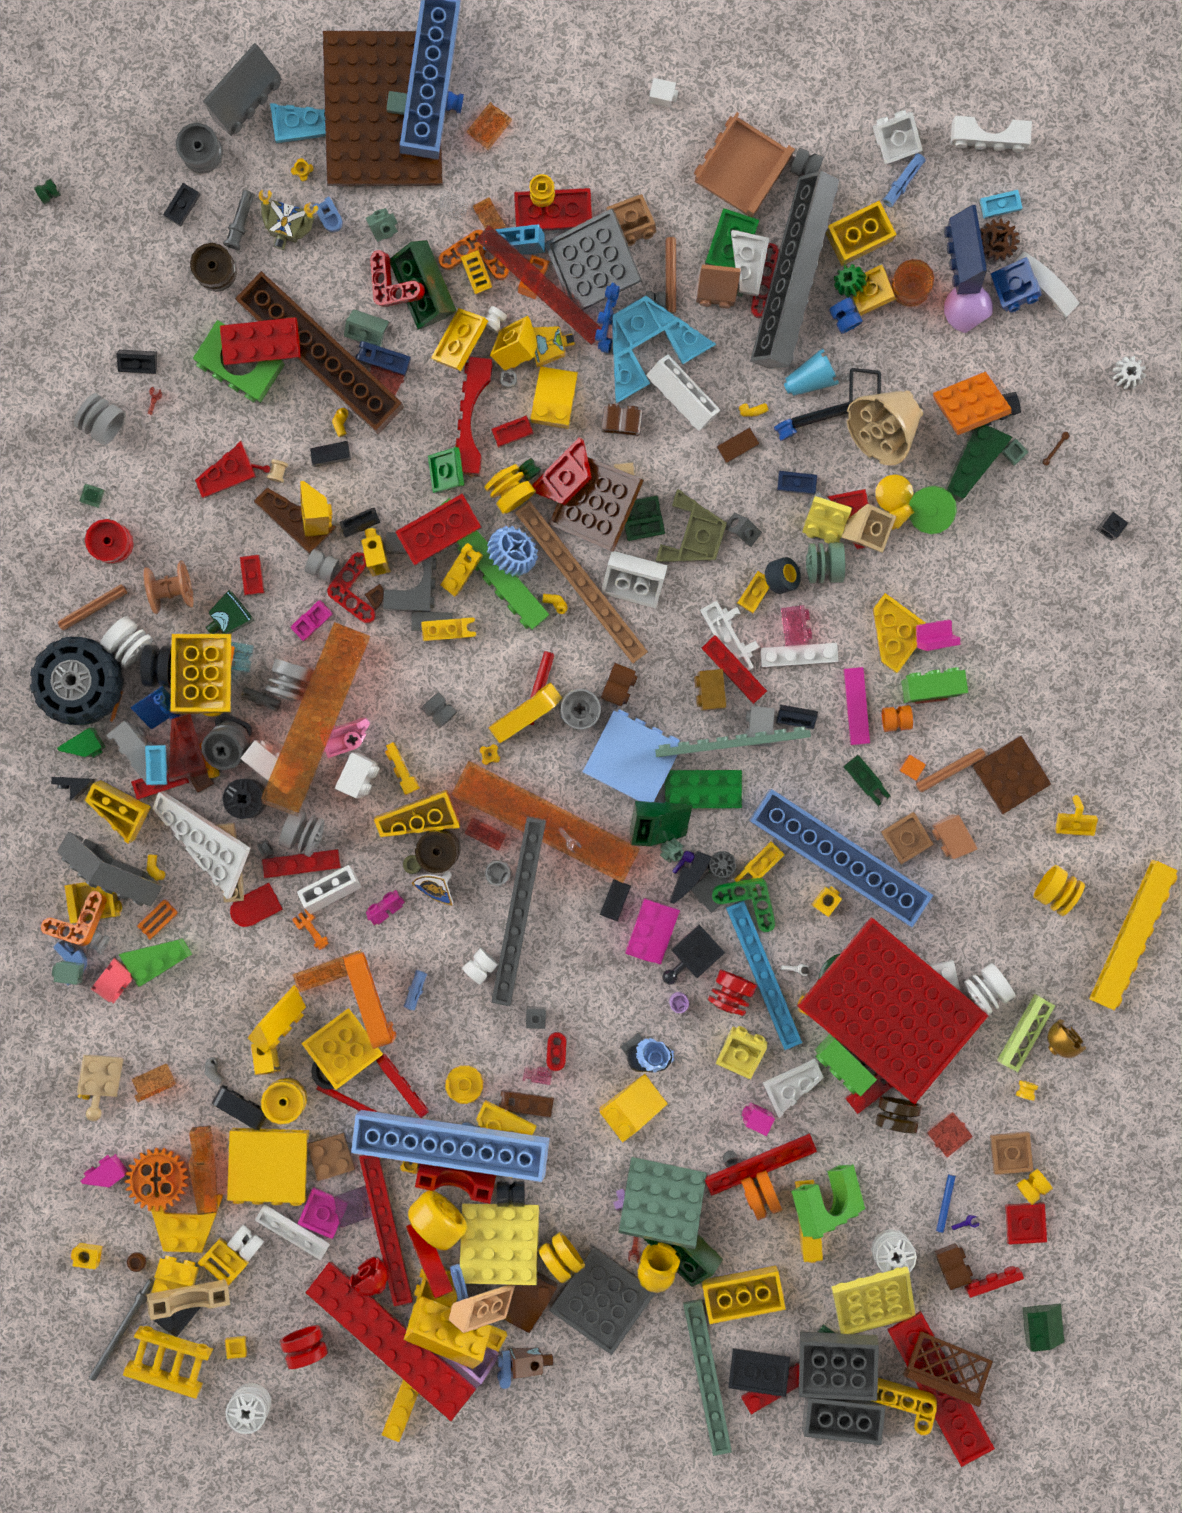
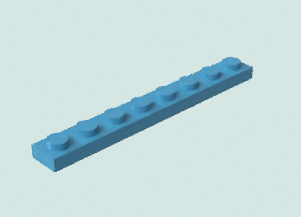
M744 900L726 907L784 1050L801 1044V1038Z

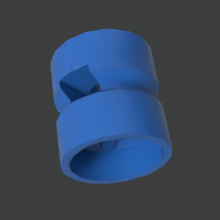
M846 298L829 309L832 318L838 321L836 325L841 334L863 323L859 312L854 311L856 307L851 298Z

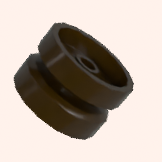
M203 244L196 248L191 256V272L205 289L213 292L224 291L235 281L237 275L236 263L227 249L220 244Z
M450 830L429 831L416 844V860L419 866L427 872L434 874L443 873L450 869L459 859L461 852L460 842L457 836ZM435 848L440 850V854L437 853L438 851H435Z
M880 1096L878 1107L884 1112L877 1114L875 1124L896 1132L917 1133L919 1122L914 1117L920 1116L922 1105L919 1103L913 1104L910 1100Z

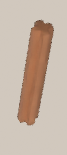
M667 237L665 240L666 310L674 314L676 312V238Z
M122 584L118 585L58 621L59 627L62 630H66L127 594L125 586Z
M978 748L916 783L919 792H924L983 759L986 756L984 750Z

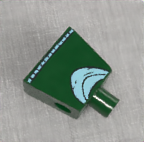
M228 590L209 611L213 621L206 626V629L210 634H216L220 630L224 634H231L252 623L254 618L235 594Z

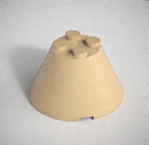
M895 391L858 397L847 409L849 418L846 422L853 441L869 458L873 456L880 460V464L891 466L901 463L908 456L920 418L923 416V411L910 391Z

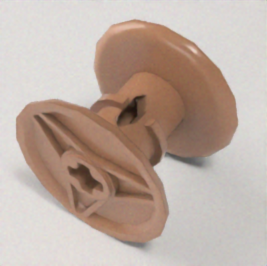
M180 560L177 565L178 576L169 577L166 575L164 579L156 580L150 568L145 567L143 575L148 602L154 614L157 615L160 612V599L167 597L172 599L178 595H182L188 607H193V591L184 561Z

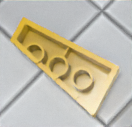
M447 789L374 817L380 837L460 828V823Z

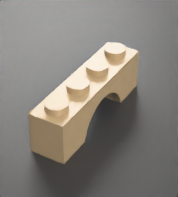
M225 1279L146 1294L150 1320L170 1317L175 1312L186 1308L207 1307L211 1309L230 1305L228 1284Z

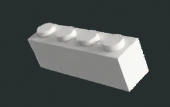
M669 355L659 360L646 375L698 431L708 425L721 411Z

